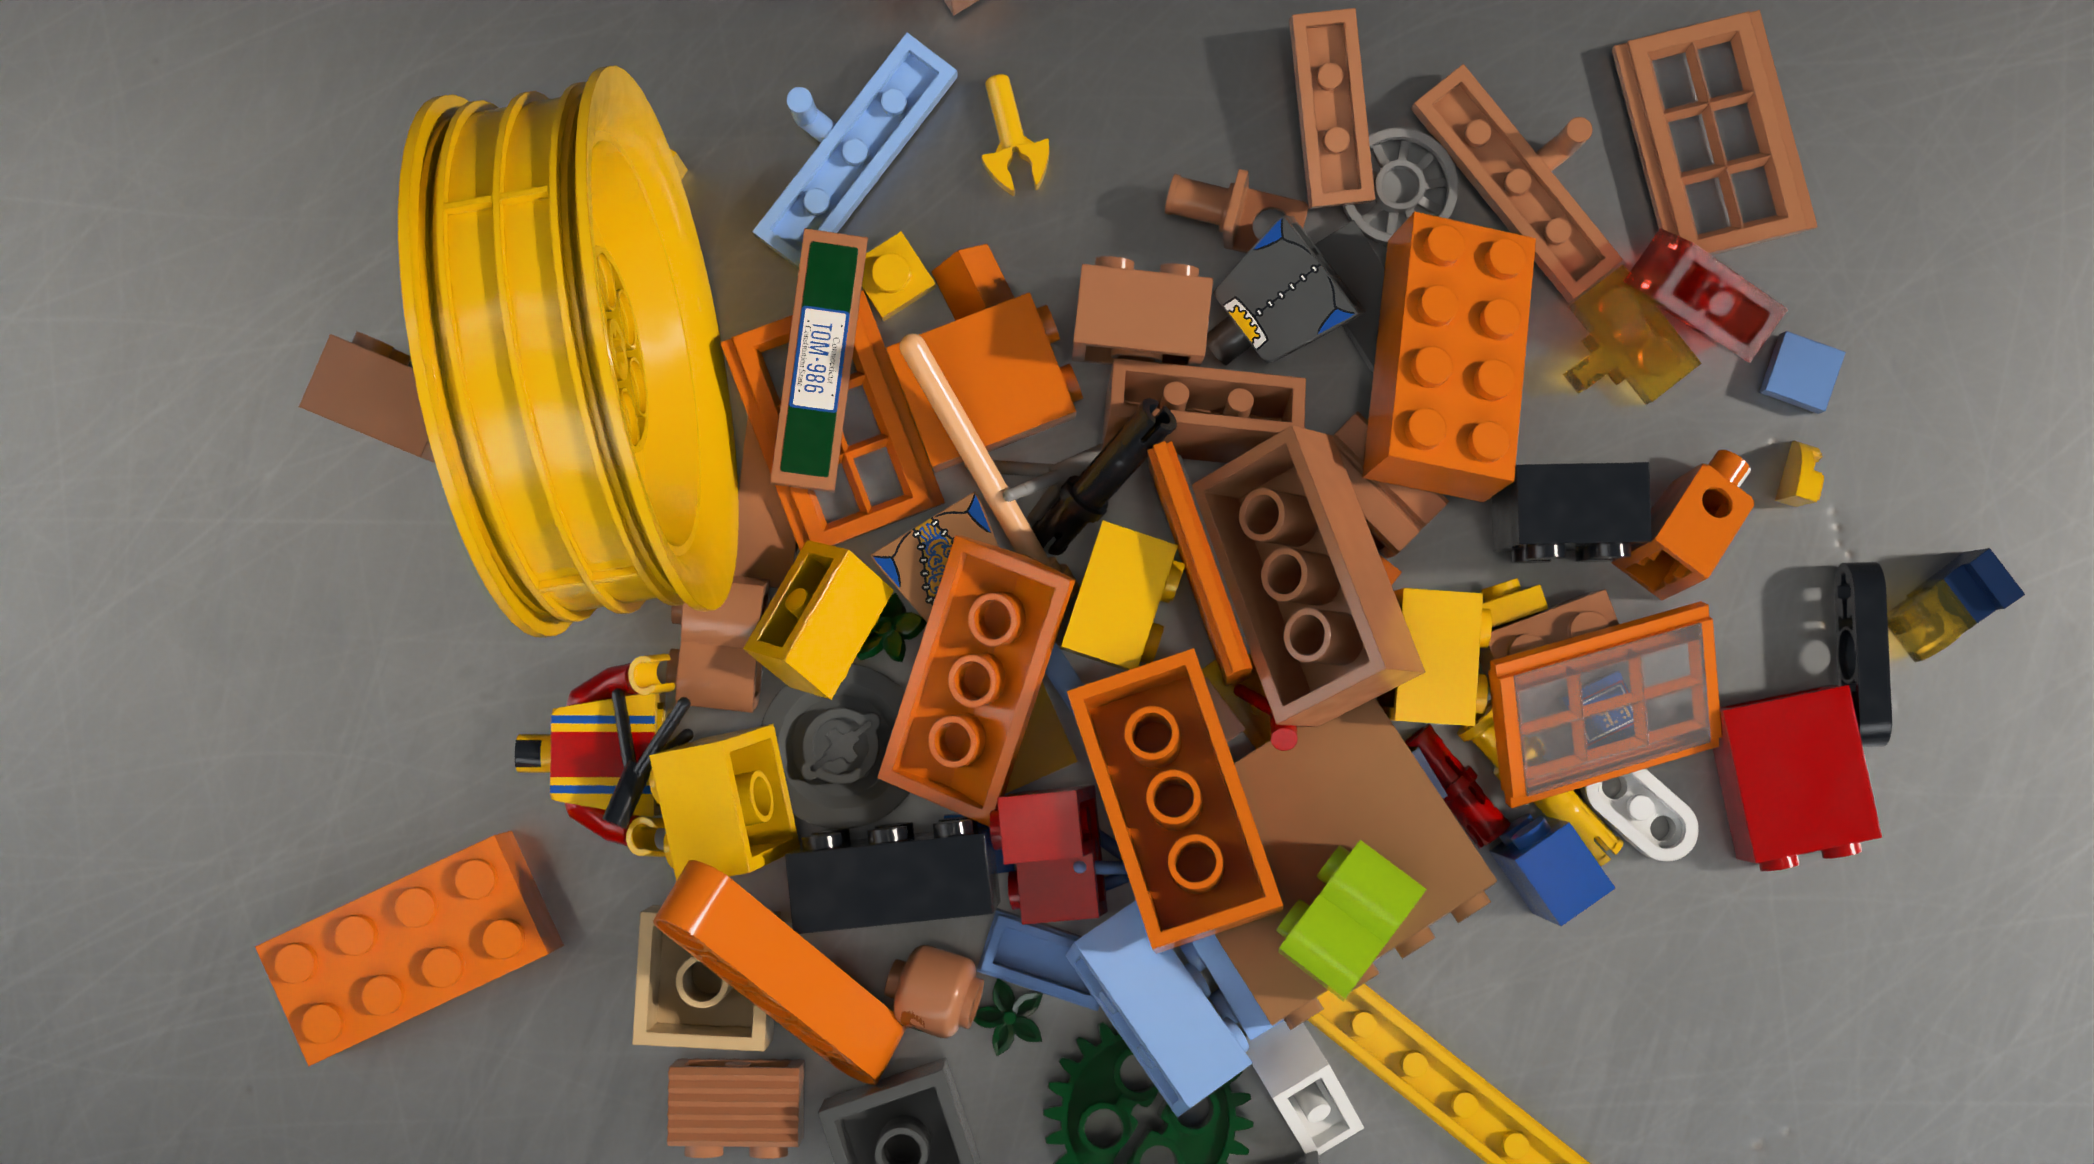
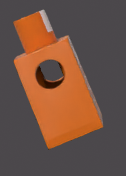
M1718 450L1708 465L1702 463L1675 479L1651 508L1652 542L1632 546L1631 557L1615 558V561L1611 563L1661 601L1708 579L1754 507L1753 498L1740 488L1751 472L1748 463L1731 451Z

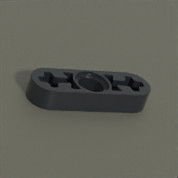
M1877 562L1841 563L1836 571L1834 582L1838 685L1850 686L1862 746L1884 747L1888 744L1892 732L1885 576Z

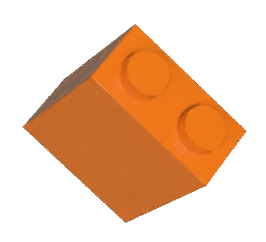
M1030 292L919 334L927 344L988 452L1076 418V409L1073 403L1083 399L1079 383L1070 363L1059 367L1050 345L1060 340L1054 319L1047 304L1036 308ZM900 342L886 347L934 472L937 473L964 462L901 354Z

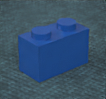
M1530 813L1525 814L1511 822L1508 829L1499 836L1502 842L1489 851L1532 914L1559 926H1563L1615 889V886L1573 826L1567 821L1542 815L1533 819Z

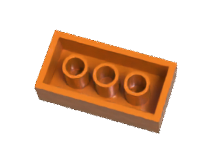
M1415 211L1390 237L1387 243L1362 478L1483 503L1514 482L1536 238Z
M1192 648L1068 690L1067 694L1152 950L1157 954L1282 912L1283 903L1195 649Z
M511 830L486 838L255 946L305 1060L308 1066H311L563 947L564 944Z

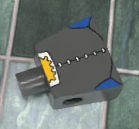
M1283 215L1274 222L1214 290L1213 293L1229 316L1207 333L1206 344L1215 357L1225 366L1251 346L1268 364L1349 323L1366 311L1294 216Z

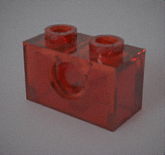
M1662 228L1656 233L1623 281L1716 346L1748 363H1751L1789 310L1693 242Z

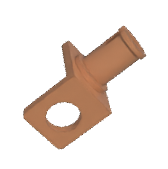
M1242 169L1238 170L1236 181L1231 183L1229 188L1174 174L1165 205V214H1175L1219 225V232L1223 233L1224 248L1246 254L1259 240L1254 234L1253 222L1261 212L1278 210L1286 216H1294L1302 228H1304L1308 213V204L1304 201L1250 189L1249 171Z

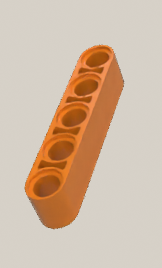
M689 860L653 920L655 926L832 1066L860 1082L876 1085L907 1027L902 1026L897 1021L893 1011L733 879L710 865L696 860Z

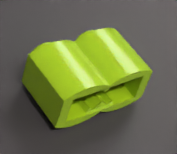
M1362 840L1356 844L1351 852L1341 845L1338 846L1316 876L1326 886L1310 906L1299 899L1276 929L1280 935L1286 938L1279 947L1278 952L1343 1002L1427 890Z

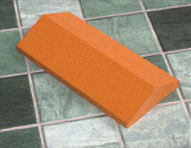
M955 535L877 778L990 827V812L998 810L997 798L1005 795L1076 580L1029 556L962 535Z

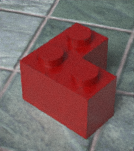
M1095 785L1022 791L998 797V810L990 812L991 842L994 850L1002 849L1004 864L1016 863V871H1009L1008 895L1012 910L1020 909L1022 925L1100 918L1107 913L1104 875L1096 874L1095 860L1102 861ZM1076 861L1084 862L1086 864L1085 872L1076 873L1073 869L1074 863Z

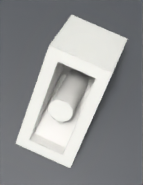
M1282 1021L1251 1041L1248 1036L1245 1037L1249 1044V1050L1245 1053L1252 1061L1253 1067L1305 1154L1318 1151V1155H1321L1364 1129L1333 1070L1304 1023L1290 1030L1286 1022Z

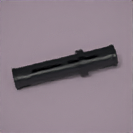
M1151 398L1144 399L1139 405L1138 410L1079 476L1069 477L1061 486L1060 498L1032 527L1043 548L1053 537L1056 538V541L1048 550L1049 554L1057 556L1063 554L1068 545L1089 522H1098L1106 514L1110 498L1147 459V450L1153 448V445L1161 443L1168 434H1171L1176 429L1177 421L1173 413L1165 405L1153 417L1151 413L1158 407L1159 401Z

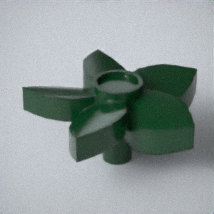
M894 593L889 598L880 614L878 622L872 628L858 652V659L861 661L874 657L884 649L892 660L903 662L906 652L904 640H911L917 637L927 622L923 617L915 613L906 612L897 593Z
M997 978L992 992L995 1006L981 1007L977 1010L974 1022L981 1027L990 1029L996 1027L992 1036V1044L996 1056L1010 1048L1015 1034L1026 1042H1042L1038 1026L1027 1017L1031 1016L1038 1009L1043 993L1029 992L1015 1000L1010 986Z

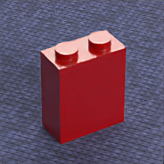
M1825 685L1720 707L1722 737L1719 738V747L1713 748L1736 859L1759 863L1760 871L1783 870L1798 866V855L1821 850L1822 858L1824 859L1846 857L1862 852L1860 842L1882 838L1849 685Z

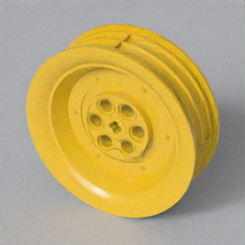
M617 65L597 68L590 74L587 82L573 83L565 89L561 97L549 99L537 91L523 92L512 98L507 107L502 108L485 100L469 102L465 98L454 94L429 99L423 103L411 123L403 150L400 170L398 249L403 309L417 393L437 471L461 538L485 587L501 611L515 626L524 633L539 638L557 636L565 632L573 622L589 618L600 607H606L616 614H629L639 610L646 600L658 598L661 602L671 606L686 603L692 609L701 612L718 609L727 599L732 586L736 567L739 530L738 475L729 387L715 307L697 231L674 158L650 103L634 78Z

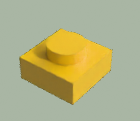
M902 231L866 253L862 289L883 321L891 318L937 288L936 283Z
M1514 578L1481 589L1484 598L1482 608L1491 610L1492 627L1549 609L1540 584L1521 589L1518 578Z

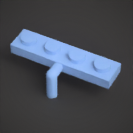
M906 33L837 123L816 108L809 90L803 87H795L790 90L786 100L795 123L821 144L752 231L755 237L799 269L804 228L838 233L957 79V70L909 33Z

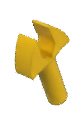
M1005 74L993 75L986 80L985 86L1000 143L995 153L983 154L981 156L982 164L989 176L1004 191L1015 196V189L1008 167L1013 161V153L1017 152L1021 159L1030 164L1035 190H1038L1048 165L1049 139L1046 138L1034 143L1024 136L1009 77Z

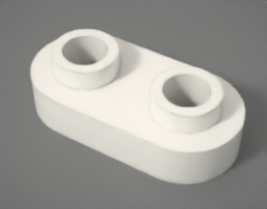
M1647 769L1619 776L1621 789L1612 798L1604 794L1602 789L1603 781L1580 788L1582 798L1590 809L1646 857L1659 861H1675L1686 856L1696 844L1699 826L1694 812ZM1663 816L1668 821L1669 831L1664 838L1657 840L1651 833V823L1655 818Z

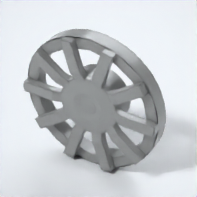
M1389 128L1370 135V148L1381 167L1379 173L1372 170L1376 204L1362 217L1355 205L1342 206L1349 221L1355 220L1364 236L1368 239L1387 246L1388 240L1396 232L1398 215L1404 213L1406 219H1408L1415 211L1414 207L1416 205L1438 217L1449 219L1457 202L1459 183L1454 162L1446 149L1431 136L1410 128ZM1390 140L1400 141L1398 158L1390 162L1381 143ZM1410 142L1429 151L1417 164L1407 160ZM1436 159L1440 163L1445 177L1425 180L1422 171ZM1446 188V201L1444 205L1441 206L1424 197L1425 190ZM1382 210L1389 212L1385 232L1369 224Z

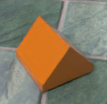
M988 244L957 250L931 271L955 321L1014 298Z

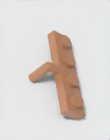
M1464 64L1414 102L1411 107L1412 112L1434 139L1446 149L1456 166L1511 233L1536 238L1534 261L1568 303L1623 260L1552 173L1554 169L1571 157L1591 137L1593 129L1589 120L1584 117L1573 118L1552 140L1535 152Z

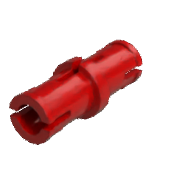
M1431 724L1420 728L1404 741L1407 746L1420 748L1448 795L1443 800L1478 849L1484 845L1487 846L1508 829L1511 824L1510 821L1494 806L1483 789L1475 781L1478 774L1470 765L1464 767L1457 757L1443 743L1444 741L1435 732Z

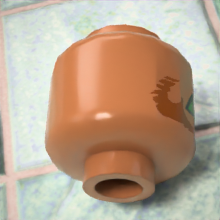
M920 945L911 952L907 961L895 959L887 977L884 996L894 999L893 1012L897 1021L902 1026L939 1038H949L955 1035L960 1027L970 1029L982 997L984 979L976 977L975 964L970 958L930 945Z

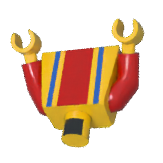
M665 653L639 656L632 663L606 668L571 690L565 707L552 709L551 734H519L515 743V767L518 773H550L551 800L564 802L570 818L604 840L628 846L630 851L637 856L665 857L664 850L658 849L655 844L656 830L658 828H665L663 818L654 817L661 815L662 812L660 804L655 801L651 793L649 779L627 829L617 827L602 820L624 770L614 715L612 691L616 688H621L625 693L636 761L638 762L665 720V692H671L675 688L674 683L662 684L657 677L659 663L671 660L670 655Z

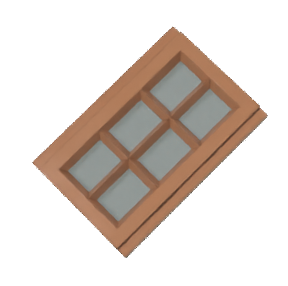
M1760 10L1739 13L1630 40L1627 43L1615 45L1611 49L1668 266L1800 234L1818 227Z

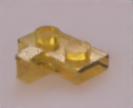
M1624 264L1568 306L1589 333L1581 342L1590 354L1563 374L1578 394L1583 390H1587L1607 374L1615 385L1626 379L1645 405H1647L1702 364Z

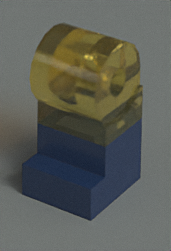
M1990 548L1966 551L1907 594L1905 600L1887 613L1888 629L1912 661L1919 662L1947 648L1967 630L1996 610L2007 608L2024 596L2025 593Z

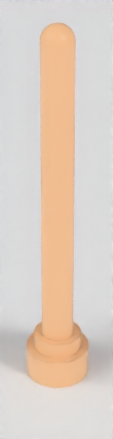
M913 333L904 336L900 342L901 354L1015 552L1029 556L1075 579L1067 564H1059L1056 557L1048 558L1016 500L1011 502L1004 500L1003 492L1009 488L924 339L920 335ZM1075 581L1070 599L1073 596H1075L1080 589V586L1078 585L1077 581Z

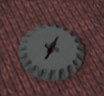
M852 664L832 700L785 685L768 706L761 726L774 724L792 811L795 816L824 828L853 829L869 825L889 815L910 794L908 791L877 778L905 693L888 676L872 668ZM868 721L871 722V726L858 736L859 740L853 746V750L857 755L854 761L849 763L845 758L839 757L834 761L828 760L817 770L813 769V766L827 755L826 751L832 745L831 740L827 736L832 730L836 729L844 735L850 731H857Z

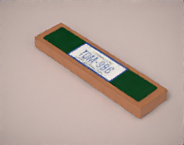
M804 228L770 481L773 485L835 492L868 237Z

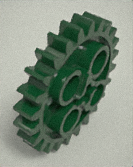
M1104 1022L1097 1024L1101 1042L1096 1046H1093L1081 1037L1075 1040L1080 1052L1084 1056L1079 1063L1063 1057L1058 1061L1063 1069L1070 1074L1067 1083L1059 1081L1048 1083L1047 1087L1055 1094L1061 1096L1062 1101L1061 1105L1044 1108L1043 1115L1060 1121L1061 1128L1046 1135L1045 1142L1046 1144L1053 1145L1064 1144L1066 1151L1053 1164H1114V1159L1120 1149L1127 1143L1137 1128L1138 1121L1131 1115L1133 1108L1137 1104L1142 1107H1149L1159 1092L1153 1082L1148 1088L1141 1091H1132L1123 1084L1120 1077V1069L1125 1059L1133 1055L1120 1034L1114 1035ZM1240 1072L1206 1097L1209 1103V1112L1206 1119L1194 1127L1182 1125L1167 1102L1163 1100L1157 1111L1158 1117L1164 1121L1161 1129L1156 1132L1153 1129L1147 1128L1139 1138L1126 1164H1140L1143 1153L1153 1146L1169 1148L1174 1156V1164H1228L1226 1161L1229 1154L1248 1155L1249 1149L1242 1143L1234 1140L1235 1131L1252 1128L1254 1122L1244 1117L1236 1116L1235 1107L1251 1100V1094L1232 1092L1229 1086L1243 1072ZM1099 1109L1114 1111L1121 1122V1131L1118 1138L1106 1146H1098L1091 1143L1085 1134L1087 1118Z

